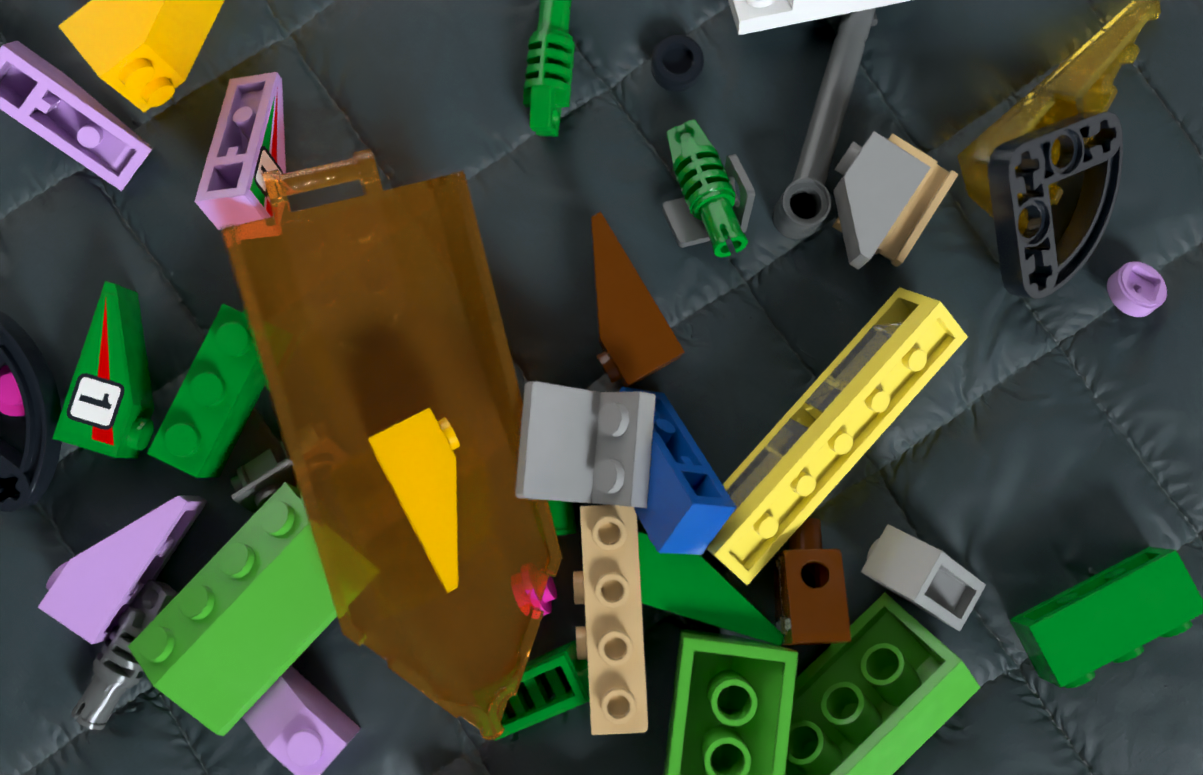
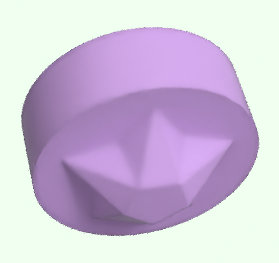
M1133 261L1124 264L1109 277L1107 282L1108 295L1113 304L1125 314L1133 317L1149 315L1161 306L1167 297V287L1162 276L1154 268L1142 262Z

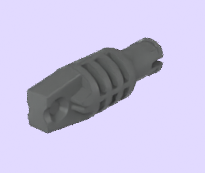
M149 579L125 612L121 613L118 618V625L114 626L109 633L110 639L105 640L101 647V652L93 660V672L95 674L83 696L71 711V716L77 718L76 721L80 725L93 730L105 728L122 694H124L126 689L137 685L142 679L143 670L128 646L178 594L165 582Z

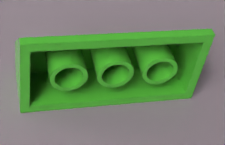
M285 482L132 641L128 648L156 689L216 735L224 736L380 570L322 501Z
M884 592L850 626L851 641L831 644L795 679L785 775H893L981 687L957 655Z
M680 628L663 775H785L798 652L735 635Z

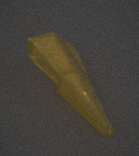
M1133 0L957 155L968 196L990 216L993 217L988 181V162L994 149L1006 141L1078 113L1108 111L1118 92L1116 87L1112 85L1113 80L1122 64L1134 63L1140 52L1138 45H1135L1134 42L1148 20L1158 19L1161 13L1160 0ZM1094 136L1083 138L1084 145H1088V141ZM1057 138L1051 149V159L1054 165H1056L1060 156V142ZM1059 181L1048 185L1051 204H1057L1063 194L1062 188L1057 186ZM1026 208L1022 210L1018 220V229L1021 235L1025 232L1028 225V212Z

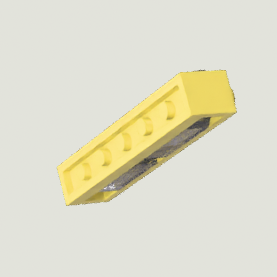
M899 287L722 484L737 508L706 549L746 585L754 579L968 338L941 301Z

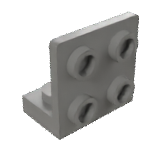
M537 381L527 382L524 389L516 496L529 499L647 508L656 394L645 392H597Z

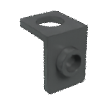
M732 154L726 158L725 170L735 191L733 210L742 231L746 232L755 198V190L738 156ZM735 180L740 191V201L735 189ZM684 197L664 202L662 212L679 247L684 248L710 241L703 221L698 220L690 213Z

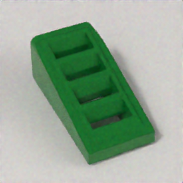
M576 640L476 687L472 691L495 741L590 701L587 660H577ZM559 666L562 667L572 689H569ZM545 673L555 694V697L549 699L539 675ZM521 682H524L535 705L531 709H529L518 686ZM503 690L516 716L510 719L497 694Z

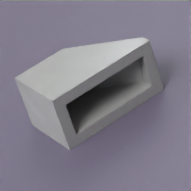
M875 131L863 146L853 141L834 169L843 175L834 188L833 193L850 265L858 270L872 258L931 168Z
M887 524L881 537L871 545L867 561L861 570L863 574L884 588L959 632L986 584L943 551Z

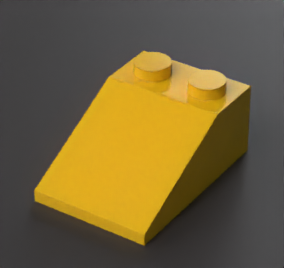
M91 0L58 27L99 78L145 113L151 107H158L166 103L174 95L175 89L186 81L224 0Z

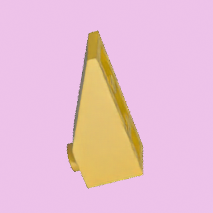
M428 408L368 438V441L446 594L458 587L456 456L453 450L460 447V443L447 418L444 417L437 421L431 409Z

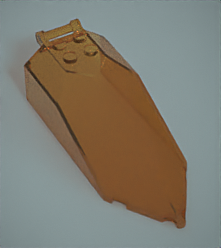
M370 149L353 152V158L285 174H280L278 169L261 173V178L273 217L224 226L219 229L342 633L358 646H361L363 643L386 660L389 669L454 717L458 718L461 716L480 730V734L484 739L494 740L500 737L505 730L500 722L508 699L517 694L544 613L541 608L535 607L531 603V591L534 589L541 602L549 576L556 577L562 555L548 500L519 498L515 493L523 401L464 171H458L383 191L376 162ZM359 180L361 183L363 196L291 212L287 196ZM428 408L431 409L437 421L444 417L447 418L460 443V447L453 450L456 456L458 587L446 594L368 441V438ZM525 590H531V591H530L529 594L527 595Z

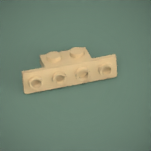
M580 506L583 571H573L575 605L585 604L586 626L576 627L577 660H588L591 735L643 733L648 729L637 514L634 507Z

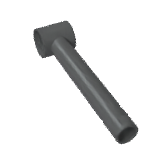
M876 8L838 15L841 18L837 28V35L832 45L793 182L786 188L773 209L772 216L775 227L782 235L788 238L802 239L809 236L830 212L831 196L825 184L865 49V42L871 26L874 27L878 23ZM802 200L806 202L812 210V218L802 219L797 217L790 208V201Z

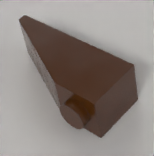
M600 211L591 217L599 344L603 349V352L596 355V358L611 383L620 379L625 387L630 388L679 359L685 351Z

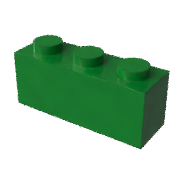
M223 303L147 454L196 478H219L290 334Z
M1148 547L1009 620L1039 677L1060 688H1074L1091 681L1096 675L1094 670L1111 661L1121 663L1139 656L1144 651L1142 645L1159 636L1164 638L1176 636L1190 629L1193 625L1191 620L1203 614V598L1177 550Z

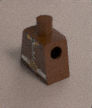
M807 518L788 539L789 550H784L774 557L776 628L784 635L781 646L851 641L842 553L840 549H823L820 519ZM801 569H807L813 575V588L803 582Z

